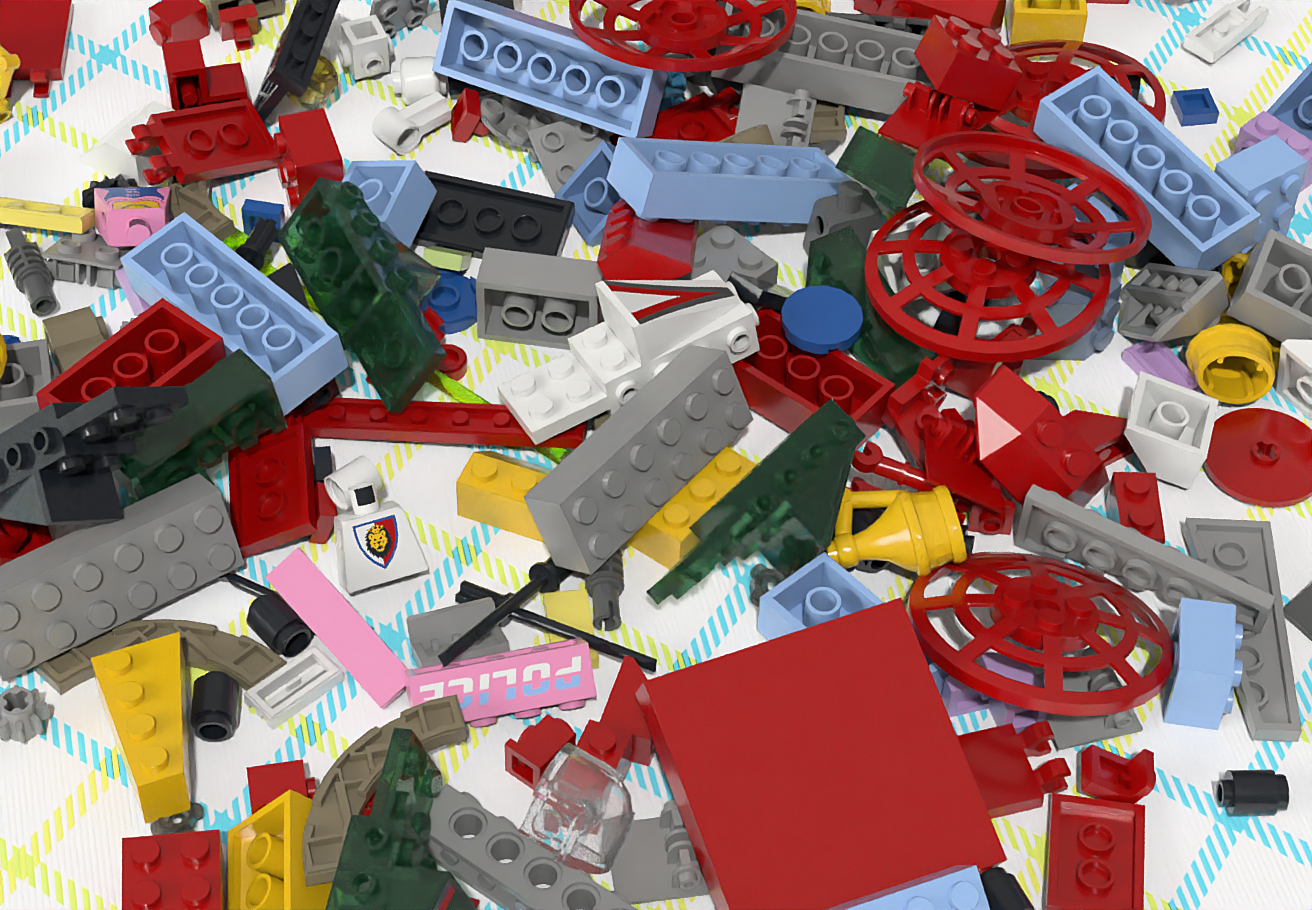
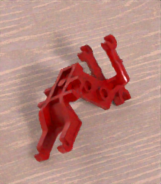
M1024 317L1021 326L1012 323L993 339H975L1011 341L1035 336L1038 328L1033 319ZM938 354V357L932 361L926 356L921 360L917 374L890 394L881 418L891 429L894 430L896 428L919 468L911 466L910 462L905 461V463L883 456L881 448L871 441L866 442L863 453L858 450L854 452L851 460L852 466L861 473L877 474L898 482L897 484L900 486L906 485L917 489V492L933 491L935 486L926 481L923 425L931 426L937 417L943 419L938 408L947 397V394L944 392L945 388L948 387L973 399V394L1002 364L1018 375L1023 365V360L986 363L961 360ZM857 476L853 477L850 488L842 486V488H847L851 492L883 490L868 484L864 479ZM950 492L955 509L967 513L971 501ZM957 512L959 522L963 524L966 515Z

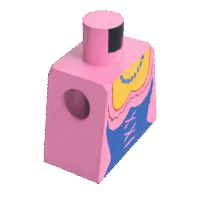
M170 187L94 188L95 227L108 246L137 247L171 222Z

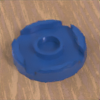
M437 269L439 271L428 285L415 278V283L410 287L409 285L407 286L404 297L405 313L415 305L423 312L430 306L443 319L444 323L439 328L445 334H454L467 330L477 323L476 279L472 276L469 279L462 276V271Z
M826 285L808 286L795 291L785 300L781 310L780 321L781 328L785 330V337L790 343L803 351L815 354H829V350L839 348V352L848 349L858 340L863 327V313L856 299L842 289Z

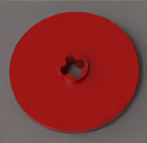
M1245 408L1229 412L1214 422L1207 458L1203 463L1204 468L1217 486L1243 502L1263 507H1285L1298 504L1312 496V429L1288 414L1271 409Z

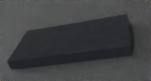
M425 171L426 176L437 190V193L412 244L423 247L438 246L472 253L471 257L482 259L485 247L560 257L575 212L574 202Z

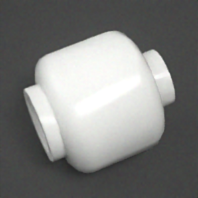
M406 57L400 63V71H393L394 93H402V100L406 105H410L436 91L441 95H446V75L432 71L435 57Z

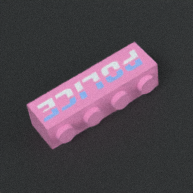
M582 638L452 661L446 667H443L442 664L403 671L409 708L434 699L457 694L464 722L469 721L471 727L496 723V716L514 713L515 718L536 716L541 714V707L558 704L561 710L579 708L586 705L585 699L597 697L589 645Z

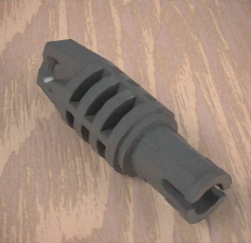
M20 227L5 232L11 248L4 253V258L16 288L23 294H26L33 314L37 316L49 315L56 309L57 303L49 287L51 274L44 257H42L38 243L36 241L33 243L26 242Z
M621 547L592 575L584 573L586 580L585 589H587V593L593 599V626L600 631L602 629V619L605 622V631H613L619 628L622 623L619 596L624 590L625 583L623 579V553Z

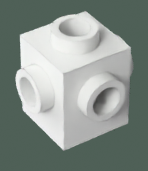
M376 15L340 23L342 45L337 46L338 57L342 67L348 66L355 80L390 71L389 56L394 53L393 44L389 34L385 33Z

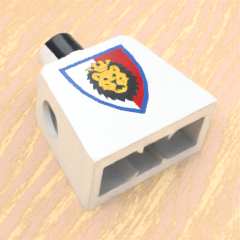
M365 482L349 487L348 491L353 511L334 517L337 569L340 586L348 593L428 570L427 562L401 505L393 500L379 503L374 482Z

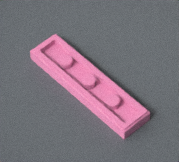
M299 547L265 577L380 708L384 710L406 690L403 671L409 669Z

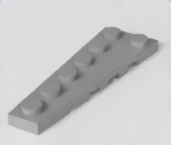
M1033 484L1025 496L1014 546L1043 557L1064 562L1066 558H1070L1088 565L1087 570L1102 576L1106 572L1115 574L1127 580V587L1141 592L1143 589L1149 588L1160 590L1169 602L1180 605L1181 597L1236 605V623L1243 624V628L1261 634L1269 618L1276 596L1265 592L1259 586L1248 584L1224 573L1216 566L1207 565L1187 556L1177 548L1166 546L1146 537L1138 530L1125 527L1105 518L1095 510L1079 506L1062 498L1054 491L1045 490Z
M1186 517L1183 533L1192 558L1207 565L1216 566L1224 573L1248 584L1257 585L1265 592L1276 596L1269 618L1261 634L1243 628L1241 648L1239 651H1235V659H1240L1243 662L1242 677L1239 687L1235 688L1253 740L1298 742L1302 729L1271 522Z

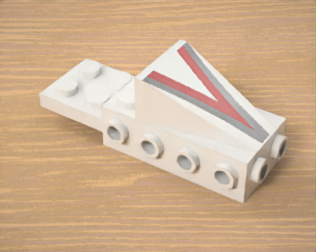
M714 270L693 280H602L595 283L604 322L568 338L570 352L497 386L500 399L534 444L537 445L605 411L611 417L689 345L726 350L731 364L759 351L760 347L756 332L759 318L750 303L744 304L740 300L733 284L730 281L725 283Z

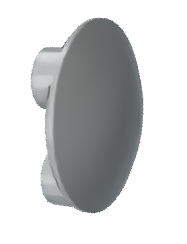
M504 95L489 96L480 104L481 120L484 125L498 138L512 145L532 148L533 146L527 131L553 123L548 115L539 112L532 105Z

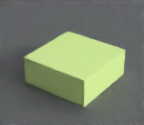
M431 246L424 248L422 262L429 266L463 271L469 269L472 253Z

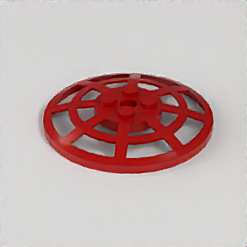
M569 0V20L572 28L579 38L592 49L611 59L632 66L669 72L722 70L761 59L776 51L787 42L794 32L798 11L796 0H769L756 7L747 0H653L645 4L639 11L629 6L642 0H593L607 8L603 17V29L584 26L581 22V11L587 0ZM717 2H728L738 9L740 13L728 16L724 8L718 5ZM781 8L785 17L784 28L775 36L760 37L762 32L761 17ZM620 15L637 22V30H616L615 21ZM746 22L750 23V32L747 37L728 35L729 27ZM602 39L610 40V41L612 42V44H610V43H608V42H606V41H604V40H602ZM624 41H643L652 48L642 52ZM719 45L735 47L727 52L714 56H711L708 52V50H711ZM668 53L692 56L693 59H676L663 56Z
M1032 40L1006 45L1005 48L1014 55L1013 60L1022 71V75L1001 112L972 103L974 109L978 110L977 118L980 119V123L973 131H978L988 124L1004 134L1044 142L1033 131L1040 100L1091 70L1071 64L1073 58L1077 57L1101 66L1100 68L1110 77L1113 76L1118 84L1131 96V84L1126 75H1138L1153 90L1155 103L1154 107L1140 101L1138 102L1163 125L1166 116L1165 92L1157 77L1146 66L1115 49L1076 40ZM1040 55H1058L1055 61L1031 62L1027 59L1028 57ZM942 93L941 101L946 95L945 93ZM1011 112L1017 118L1030 124L1028 128L1010 123L1000 116ZM979 151L959 152L967 159L984 166L1009 169V155ZM1025 159L1026 173L1048 180L1077 178L1054 167Z
M957 131L941 134L927 140L919 147L912 164V178L916 188L937 212L971 234L1020 254L1067 264H1110L1124 261L1137 255L1145 247L1152 228L1151 215L1146 205L1123 181L1085 158L1044 142L998 132ZM979 151L1009 155V169L999 167L968 168L956 153ZM941 156L955 171V173L948 177L944 187L925 177L923 173L930 162ZM1025 159L1054 167L1077 177L1083 182L1069 190L1048 179L1026 173ZM980 179H1002V180L993 181V182H990V183L985 184V183H984L983 181H981ZM967 183L980 195L978 201L957 194V188ZM1099 190L1115 202L1130 221L1107 223L1099 210L1088 202L1086 198ZM960 206L978 212L985 221H978L972 218ZM1075 206L1090 222H1075L1076 215L1072 207ZM1071 232L1096 235L1095 239L1088 245L1069 238ZM1134 232L1135 238L1132 243L1110 250L1102 249L1106 245L1111 233ZM1056 243L1068 249L1052 247V245Z
M976 191L956 192L975 201H978L980 196ZM926 200L919 201L902 209L884 223L875 233L867 249L864 266L865 287L870 301L881 318L897 333L916 345L938 354L961 360L986 363L1035 359L1057 352L1073 344L1089 332L1101 318L1109 299L1111 282L1109 264H1098L1099 278L1095 279L1075 270V264L1063 263L1062 265L1020 254L988 242L957 226L937 212ZM960 206L963 209V211L967 214L978 213L976 211ZM923 213L932 215L918 224L909 234L907 240L884 241L892 231L906 221ZM940 222H943L953 230L943 241L921 240V237L930 228ZM1071 232L1069 236L1071 239L1079 238L1086 245L1095 239L1089 233ZM1056 244L1058 248L1068 249L1064 246ZM902 253L903 270L910 285L890 297L879 277L878 255ZM915 253L939 254V268L922 276L916 265ZM1037 272L1058 278L1055 284L1039 297L1029 287L1035 280ZM946 282L958 292L968 295L966 303L957 301L934 288ZM1071 283L1094 293L1092 300L1084 310L1060 327L1056 326L1046 308L1052 306L1063 297ZM1014 295L1021 303L1004 307L983 306L985 299H1003ZM922 296L936 307L954 315L962 316L958 336L943 333L926 326L909 316L902 308ZM1031 316L1042 333L1034 337L1011 341L975 339L979 320L1002 321Z
M1016 552L967 554V559L962 563H953L951 561L931 571L926 576H919L910 591L907 614L923 652L932 662L968 687L999 701L1021 708L1070 716H1098L1124 712L1141 706L1157 696L1167 684L1174 663L1173 641L1169 631L1149 606L1130 591L1108 578L1057 559ZM1026 569L1030 571L1031 576L1011 578L997 571ZM958 571L964 573L956 581L951 595L924 598L925 588L930 582L951 572ZM1049 573L1071 579L1083 585L1072 587L1049 576ZM978 578L997 585L994 594H966V591ZM1104 597L1117 610L1119 615L1099 610L1090 598ZM969 607H990V617L994 625L988 629L984 627L974 617ZM953 608V612L960 624L974 639L957 651L934 629L927 617L926 611ZM1130 610L1133 611L1149 627H1146L1136 622ZM1099 623L1124 630L1122 640L1112 647L1096 633ZM1138 636L1162 648L1159 663L1144 678L1125 660L1134 650ZM1009 637L1025 646L1043 650V653L1022 648L1004 639ZM1087 646L1098 653L1084 657L1062 656V652L1077 651ZM991 648L1013 660L1044 668V687L1029 685L1007 678L980 666L974 661ZM1111 666L1127 684L1121 688L1104 691H1064L1063 671H1092Z

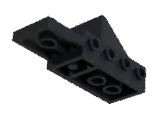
M185 386L112 387L88 402L51 403L1 433L0 518L41 525L113 522L123 519L112 471L120 469L122 467L121 461L138 452L134 439L144 436V429L151 425H158L172 420L174 412L190 404Z

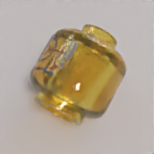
M320 55L305 93L301 98H298L287 92V97L298 107L307 110H314L324 106L338 86V74L330 60Z

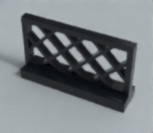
M297 0L289 23L281 33L253 105L263 123L287 92L301 98L307 90L340 0Z

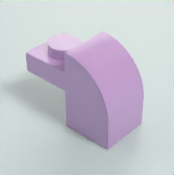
M984 653L980 656L979 665L988 670L1029 685L1043 687L1038 675L1026 663L1013 660L1000 653ZM952 676L946 677L944 680L941 698L950 718L989 709L996 726L1012 723L1016 733H1020L1030 725L1045 721L1047 713L1025 709L999 701L968 687Z

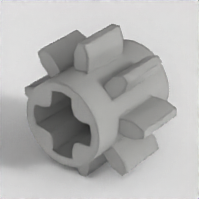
M14 685V687L0 694V739L2 741L9 737L13 741L24 744L25 741L34 738L37 734L42 735L44 733L41 720L50 718L47 702H41L37 688L30 691L24 687Z

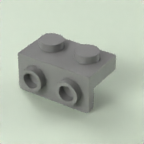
M482 598L407 617L406 622L412 657L418 668L442 664L438 655L495 610V603L492 598ZM496 625L453 661L510 651L509 641L500 626Z

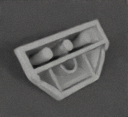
M1148 263L1121 288L1120 297L1123 302L1119 310L1118 330L1123 336L1156 343L1198 334L1200 331L1216 325L1221 318L1219 315L1229 306L1224 278L1216 271Z

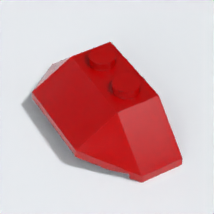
M1002 364L973 394V406L976 409L975 437L977 459L1022 508L1025 496L1033 484L1045 490L1054 491L1062 498L1085 507L1109 482L1104 462L1051 402L1007 366Z

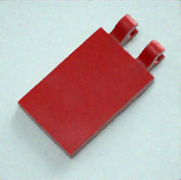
M0 0V45L10 54H16L20 59V66L14 70L5 98L12 97L14 80H30L34 82L33 97H49L51 80H63L74 11L72 0Z
M732 87L725 88L711 98L705 92H702L658 113L652 135L644 138L717 142L735 134L739 109L731 104L738 101L740 95ZM613 134L609 136V140L612 145L616 146L618 138L625 136Z
M249 98L151 114L146 125L139 124L131 128L135 138L125 141L131 155H140L154 146H159L163 155L158 154L149 157L148 161L152 169H146L142 172L147 183L151 186L161 184L172 176H176L181 185L277 167V162L282 161V156L278 157L274 139Z
M274 409L276 432L266 435L263 429L256 432L253 417L237 423L236 429L239 446L228 450L231 525L243 559L318 532L311 431L304 424L301 415L293 417L292 411L283 416Z
M1048 721L1036 722L1018 734L1013 724L1010 723L957 735L991 819L1040 808L1043 806L1044 794L1060 793L1068 789V784L1064 777L1071 776V771L1065 758L1049 760L1036 770L1032 769L1027 758L1031 756H1044L1051 753L1052 749L1048 740L1054 739V734Z
M1052 793L1049 808L1045 910H1144L1145 805Z

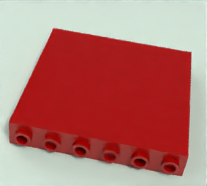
M901 598L643 681L635 693L716 910H825L956 865H976L980 875L1007 861Z

